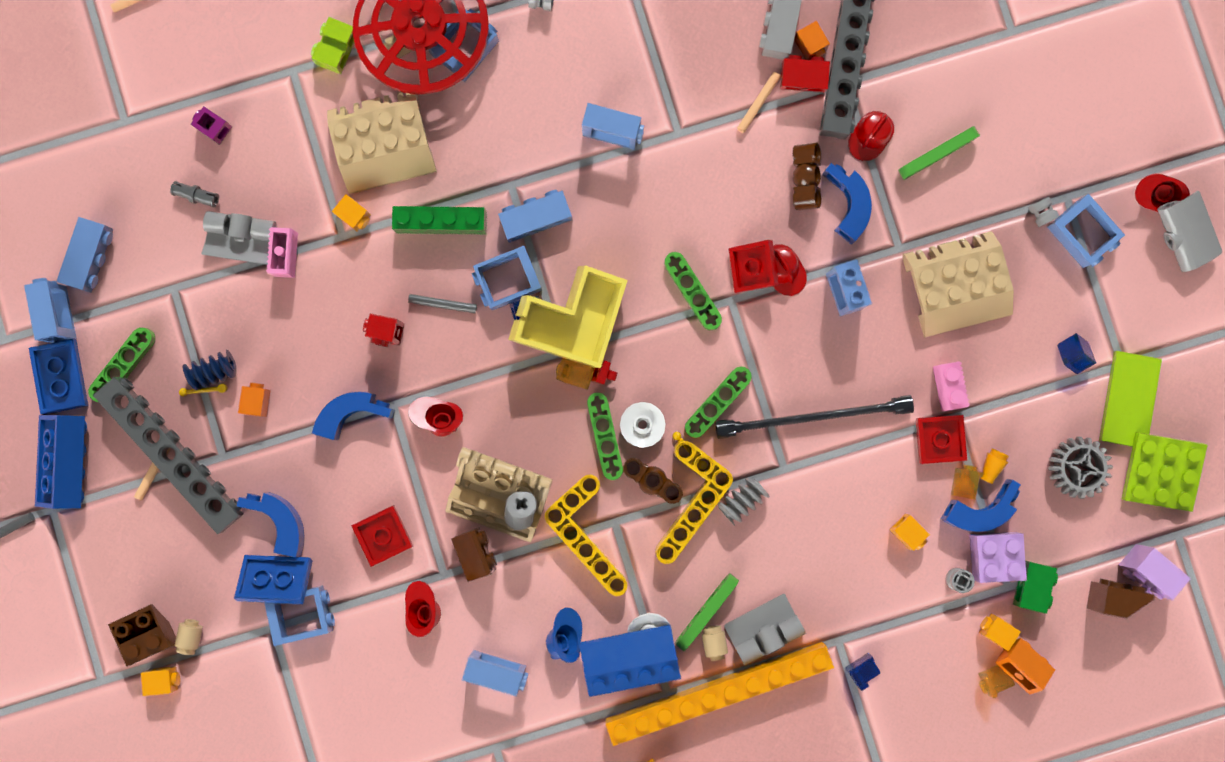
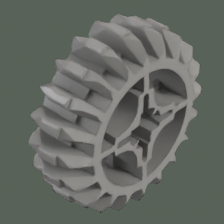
M1076 437L1075 440L1068 438L1067 444L1064 442L1059 443L1061 450H1053L1056 457H1050L1049 461L1054 462V466H1049L1048 470L1054 471L1055 474H1052L1050 479H1057L1054 486L1057 488L1062 487L1061 493L1067 494L1069 492V497L1075 498L1078 496L1079 499H1084L1086 495L1094 497V491L1101 493V486L1109 485L1105 478L1112 477L1110 473H1107L1108 469L1113 468L1112 465H1107V461L1112 457L1104 456L1107 449H1099L1100 443L1098 441L1092 443L1091 438H1085L1084 440L1082 437ZM1080 449L1079 454H1076L1074 460H1066L1073 451ZM1091 456L1095 461L1096 467L1091 464ZM1078 464H1080L1081 467H1083L1084 469H1087L1088 471H1085V470H1082V471H1081V469H1079L1078 467L1073 466V465H1078ZM1065 468L1070 471V480L1065 473ZM1094 475V477L1089 483H1087L1084 486H1081V483L1085 481L1086 476Z

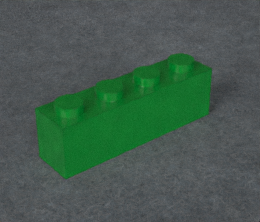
M392 206V230L398 234L487 235V211L485 207Z

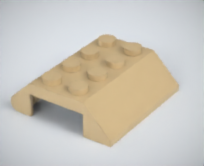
M397 92L398 102L392 103L389 95H385L384 103L381 97L362 101V108L359 103H354V113L351 114L348 113L345 106L340 107V114L337 108L327 110V123L338 167L349 194L437 172L432 151L428 145L417 94L406 93V97H404L403 92Z
M992 231L982 233L981 237L974 235L972 239L975 248L973 249L968 241L963 238L959 239V242L955 240L939 244L937 249L935 246L929 247L930 260L926 258L921 249L916 250L915 253L912 251L903 254L906 272L911 271L922 314L918 317L924 338L1013 315L1014 289L1002 246Z
M462 447L456 465L459 469L455 485L449 495L445 512L531 543L553 479ZM515 492H529L536 500L533 523L526 529L514 530L506 524L504 519L507 499Z

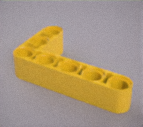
M680 441L675 444L674 455L679 461L705 479V482L657 544L655 554L657 559L663 564H670L676 560L733 482L732 474L689 441ZM684 444L690 447V454L685 458L679 455V448ZM705 458L709 466L705 471H699L697 463L700 459ZM724 472L727 480L723 485H718L715 480L718 473ZM706 491H711L713 494V499L710 503L702 501V494ZM693 509L698 510V520L694 522L689 521L688 513ZM678 528H683L686 531L685 537L681 540L674 538V532ZM663 547H670L672 549V554L669 558H662L660 556V551Z
M585 475L547 509L545 520L604 588L613 596H621L627 590L625 576L571 517L600 488V481L595 475ZM588 478L596 482V488L593 491H587L583 487L584 481ZM569 494H576L578 496L579 504L577 506L571 507L567 504L566 498ZM557 509L561 512L562 519L559 522H553L549 518L551 510ZM567 527H574L577 530L576 538L568 539L564 533ZM583 544H589L593 548V553L589 556H583L580 553V547ZM600 561L607 563L608 570L605 573H598L595 569L596 563ZM612 580H622L624 583L623 588L617 591L612 589L610 586Z

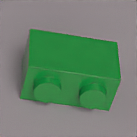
M1025 560L1027 580L1018 581L1013 605L1047 614L1048 609L1051 608L1053 603L1052 589L1058 581L1057 568Z

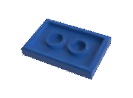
M69 339L30 347L29 354L40 415L88 406L77 340Z
M244 555L234 599L242 602L304 604L313 560L308 557Z

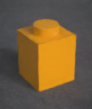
M347 194L343 196L331 211L356 232L359 229H364L370 222L369 217L371 214Z
M904 514L889 529L912 551L915 549L920 550L927 543L926 538L930 535L909 514Z
M990 614V616H986L980 624L981 630L979 631L981 635L1007 651L1011 649L1021 631L994 614Z
M177 667L153 668L142 672L143 696L169 694L178 690L181 678L179 672H177Z

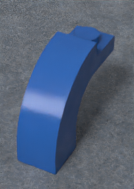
M831 163L822 175L844 193L848 204L846 216L834 231L852 245L863 233L870 220L872 210L871 195L867 184L856 171L848 177L844 168Z
M367 392L346 393L336 397L322 409L315 421L311 434L331 440H339L343 424L352 414L367 411L387 418H393L395 410L389 408L390 403L377 400L376 404H374L376 394Z
M1006 479L993 502L979 510H974L958 500H951L940 519L953 527L968 531L983 532L995 529L1006 523L1017 511L1010 503L1017 499L1020 493L1018 489L1021 484L1014 480Z
M270 492L263 493L262 500H260V495L247 493V496L238 497L237 507L263 512L274 521L277 529V538L273 553L295 558L302 555L305 538L303 523L296 509L286 499Z

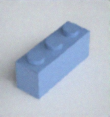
M557 190L549 191L544 194L545 197L536 199V197L527 199L523 202L524 205L518 207L511 205L503 208L502 212L498 215L508 242L511 243L572 221V215L563 190L560 192Z
M78 217L56 282L92 293V290L98 283L97 275L99 269L105 263L107 246L111 244L113 239V228Z

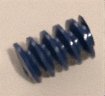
M226 350V357L221 352H218V360L209 355V363L204 358H200V366L195 361H192V369L183 364V373L188 384L193 389L200 390L202 386L209 387L210 383L218 384L219 379L226 381L228 377L235 378L237 374L236 363L229 350Z

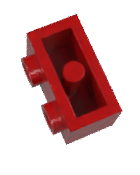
M789 55L782 62L780 89L825 93L828 90L830 61H824L825 58L811 57V60H803L802 56Z
M370 313L369 319L366 318L363 324V332H365V337L371 339L370 343L383 347H388L389 343L400 346L404 323L398 319Z

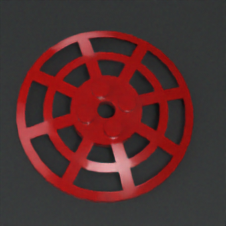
M359 0L353 17V38L358 55L368 71L378 81L397 91L410 94H430L450 88L463 80L476 67L487 46L489 17L484 0H476L480 13H466L462 0H453L459 13L451 14L444 13L440 5L443 0H378L373 10L371 24L359 27V17L365 0ZM386 2L394 8L391 20L378 22L381 8ZM422 18L425 20L422 27L415 28L413 26L416 19ZM447 23H460L458 34L452 43L444 36L447 30ZM467 23H481L479 41L469 58L459 49L465 38ZM392 30L397 40L390 50L382 43L379 32ZM373 35L376 46L384 56L377 68L366 56L360 42V36ZM437 44L446 50L439 57L427 61L426 50L435 47ZM405 47L416 51L417 62L405 61L396 56ZM452 56L463 65L449 77L430 83L428 69L443 64ZM392 63L404 69L418 70L420 84L402 83L389 78L385 73Z

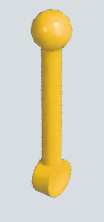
M219 384L218 387L201 388L200 390L181 388L179 395L185 397L187 394L214 391L224 393L227 391V386Z
M680 432L673 433L672 437L674 440L684 441L681 438ZM685 444L682 445L690 454V447ZM700 459L698 467L704 470L707 467V463Z

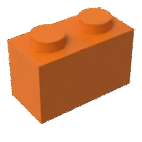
M1022 638L1016 639L1009 651L1003 649L995 662L1029 695L1043 691L1055 672V669L1049 664L1047 659L1040 656Z

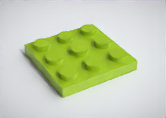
M1136 432L1121 499L1193 512L1208 445Z

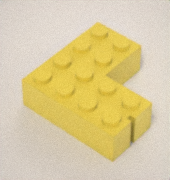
M586 265L578 266L566 307L529 295L521 297L516 316L520 318L519 320H514L508 340L593 368H601L628 280Z

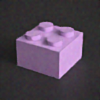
M1023 533L969 534L974 581L989 583L1027 580Z
M1135 544L1119 563V566L1124 570L1123 574L1133 582L1136 580L1142 585L1141 587L1147 588V593L1154 594L1161 600L1163 598L1174 600L1191 579L1154 547Z

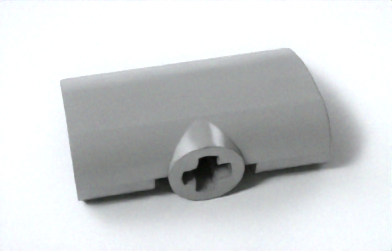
M1196 191L1182 201H1172L1157 209L1167 231L1163 234L1167 246L1175 251L1174 253L1182 272L1197 269L1222 254V248L1199 191Z
M207 211L203 219V229L207 232L201 254L268 265L266 261L269 260L267 258L269 255L267 253L269 251L268 247L270 246L268 238L271 232L269 229L271 227L277 228V224L275 221L252 218L242 214L231 213L230 215Z
M785 594L724 625L744 666L764 655H769L781 649L785 644L806 634L803 625L797 615H795Z

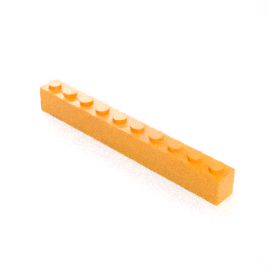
M820 642L607 717L605 724L612 745L616 746L834 669L827 646Z

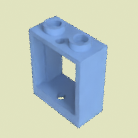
M472 9L466 10V13H476ZM447 23V30L444 36L448 40L457 32L460 23ZM468 23L480 33L481 23ZM490 23L487 46L482 58L476 67L463 79L464 82H466L499 42L496 34L497 30ZM439 44L428 50L434 58L446 52ZM453 56L443 63L453 73L463 66Z
M588 103L582 122V134L588 138L635 150L636 144H641L645 125H641L642 117Z
M1089 194L1081 197L1062 213L1060 217L1047 226L1082 268L1089 265L1092 267L1096 266L1104 259L1102 255L1107 250L1112 252L1121 244L1119 240L1125 236ZM1084 209L1091 214L1111 237L1091 255L1065 227Z
M525 246L473 266L475 272L471 274L476 286L481 285L484 292L480 294L485 307L489 306L492 311L518 301L522 296H530L542 291ZM519 258L531 287L494 302L483 272Z
M857 259L837 265L826 273L840 317L862 310L872 304ZM860 281L861 286H857L856 282Z
M47 278L34 279L32 284L24 285L34 339L48 343L77 339L67 287L58 284L56 281H48Z
M323 585L307 589L305 597L314 595L321 628L288 636L281 603H264L274 646L328 634L333 631L335 619L333 613L329 612L330 596L328 591L324 590Z
M473 650L468 657L462 680L517 696L519 690H524L529 673L525 672L526 665Z

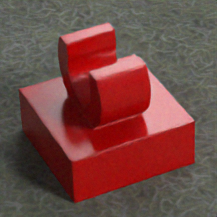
M603 360L601 368L592 369L589 381L604 385L606 379L616 381L618 372L609 370L611 362Z

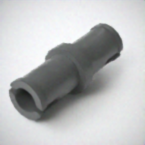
M174 181V184L171 185L170 193L173 196H179L188 199L191 203L196 204L198 202L213 208L218 205V193H212L202 190L200 186H189L178 181Z

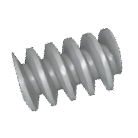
M746 478L747 487L739 484L740 493L732 490L733 499L728 496L725 497L727 505L721 502L718 503L719 509L733 525L734 519L740 523L742 522L741 513L749 516L748 507L753 510L756 509L754 501L760 504L763 503L761 495L767 498L770 497L757 480L754 479L753 481Z
M520 491L509 496L506 502L504 519L510 528L523 530L531 526L536 509L535 497L529 492Z

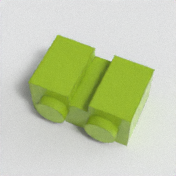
M328 17L327 22H324L320 29L321 41L315 43L312 47L311 59L318 66L342 74L354 45L353 26Z

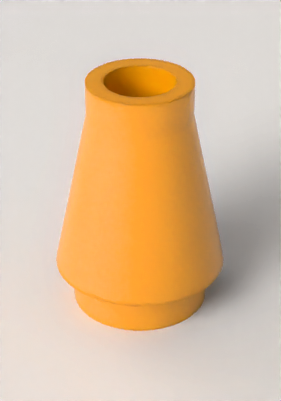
M992 448L990 453L987 452L980 478L993 484L1009 463L1007 461L1009 455Z

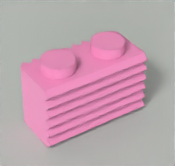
M271 227L269 229L271 232L268 238L270 246L267 252L269 260L266 261L268 263L266 272L275 277L295 278L298 233L291 228Z
M960 361L933 366L941 411L965 408L970 405L967 398L968 394H966V385H964L966 381L963 380L964 376L962 375L964 372L961 371L963 367H961L962 363Z

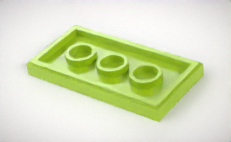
M1114 351L1099 441L1133 447L1136 432L1150 434L1162 359Z

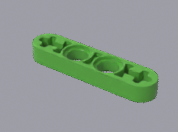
M975 126L904 165L898 172L903 180L974 141L980 137V134Z
M678 252L669 253L664 261L667 272L701 325L707 330L717 329L722 322L718 309L684 256ZM672 257L675 260L678 258L680 259L678 265L681 270L684 267L687 269V271L680 273L678 277L674 275L678 273L676 267L669 266V264L671 263L670 258ZM683 276H690L693 279V285L690 288H685L681 285L680 280ZM695 295L704 296L706 300L705 305L702 307L695 306L693 304V297ZM708 305H710V307L712 308L708 310L710 316L715 315L717 317V319L715 320L716 325L714 326L711 323L708 325L706 324L705 321L708 319V317L705 314V312L702 316L699 314V312L705 310L708 307Z
M140 327L132 332L90 385L88 394L93 401L98 402L93 396L97 392V388H102L107 384L106 382L111 380L109 375L111 369L118 368L122 378H127L155 343L156 337L152 330ZM140 334H147V342H140ZM132 343L138 345L137 347L141 348V350L139 351L138 348L132 346ZM127 350H132L135 357L133 361L128 363L124 360V353Z
M737 367L725 378L685 423V432L688 436L697 438L708 430L750 383L752 376L749 369ZM736 372H745L744 378L746 382L740 381L736 385V387L740 388L738 391L727 383L729 379L732 383L737 379ZM724 387L732 391V397L727 401L722 400L719 396V391ZM712 404L716 407L717 413L714 417H707L704 414L706 405ZM700 413L702 418L709 421V423L705 425L702 422L699 426L701 431L699 433H691V426L689 424L691 422L697 423L700 418L696 417V415Z
M593 393L588 398L587 403L602 472L607 479L616 480L622 475L623 466L608 400L602 393ZM599 396L600 400H604L601 410L602 412L607 410L608 415L593 417V413H598L596 406L591 405L594 397ZM601 418L609 422V429L605 432H601L596 428V423ZM604 441H611L614 444V451L612 453L605 454L602 452L601 445ZM617 455L618 459L613 460L614 466H619L616 476L606 472V469L609 468V461L604 463L603 457L609 458Z
M731 573L722 580L675 641V645L682 651H685L738 584L739 580Z

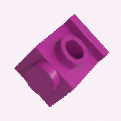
M205 106L194 114L193 121L190 124L219 145L232 128L228 122Z

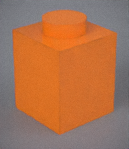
M817 20L797 31L794 37L806 60H811V57H823L827 54L826 51L830 42Z
M251 382L249 387L242 386L238 413L267 417L271 390L264 389V384Z

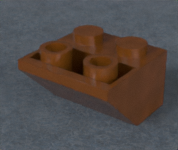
M478 527L451 538L467 582L488 576L496 570L497 561L494 553H489L486 545L489 543L485 531H481Z
M1100 578L1099 583L1091 581L1087 609L1106 615L1128 618L1153 601L1155 595L1147 593V588Z
M153 604L108 624L126 667L175 645L176 636L170 622Z

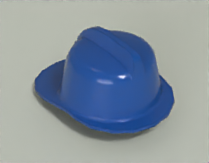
M563 608L556 614L553 629L546 637V647L551 654V659H561L566 663H573L579 658V642H581L582 621L577 611L572 608Z

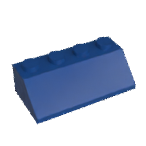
M39 415L35 507L51 509L81 508V503L84 500L82 480L85 477V469L83 467V457L86 454L84 434L87 431L85 416Z
M671 625L579 642L589 697L681 679Z

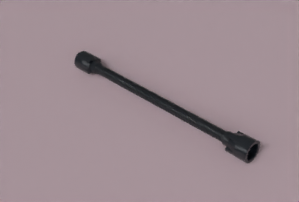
M911 395L891 398V401H887L885 404L836 409V411L807 413V415L778 417V419L769 418V420L761 419L752 422L746 421V423L735 422L734 420L715 421L716 434L718 439L736 436V433H741V431H746V429L769 428V426L777 427L778 425L807 423V421L815 422L830 420V418H844L885 411L888 413L893 412V414H909L914 412V403Z

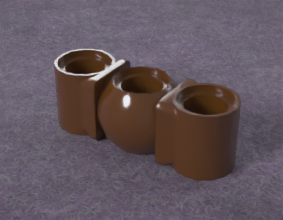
M818 143L794 145L792 153L793 165L796 166L793 172V181L796 186L793 187L794 208L796 210L820 208L822 201L821 188L817 187L821 182V172L818 167L821 166L820 145Z
M630 458L624 463L623 471L625 475L634 479L644 493L657 495L670 504L678 503L682 499V488L667 478L661 468L648 466L636 458ZM630 462H637L640 466V471L635 475L627 472V465ZM651 474H655L659 478V483L655 487H649L646 483L647 477ZM669 487H676L678 489V496L673 500L666 497V490Z

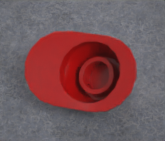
M881 111L869 112L861 118L848 139V148L854 158L860 161H871L882 153L894 134L892 119Z
M1157 173L1141 179L1135 190V199L1138 204L1158 212L1157 209L1166 203L1182 201L1190 196L1189 189L1185 183Z
M783 244L773 245L779 286H774L778 293L785 296L796 295L806 285V271L798 256L790 247Z
M434 397L418 398L409 406L408 415L412 423L422 429L429 430L432 434L439 437H445L456 432L463 421L462 409L457 404Z
M423 581L412 582L405 594L406 626L413 636L425 637L439 623L441 608L435 601L434 593L427 583Z

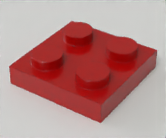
M764 240L728 248L734 293L779 286L773 240Z
M964 415L916 418L920 464L968 461Z
M395 505L351 525L370 567L414 547Z

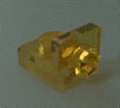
M562 358L556 368V380L588 390L595 368Z
M963 465V469L955 468L951 495L976 500L979 477H983L984 473L977 472V467Z
M998 665L978 673L981 679L978 683L982 692L993 699L998 697L997 693L1015 686L1013 679Z

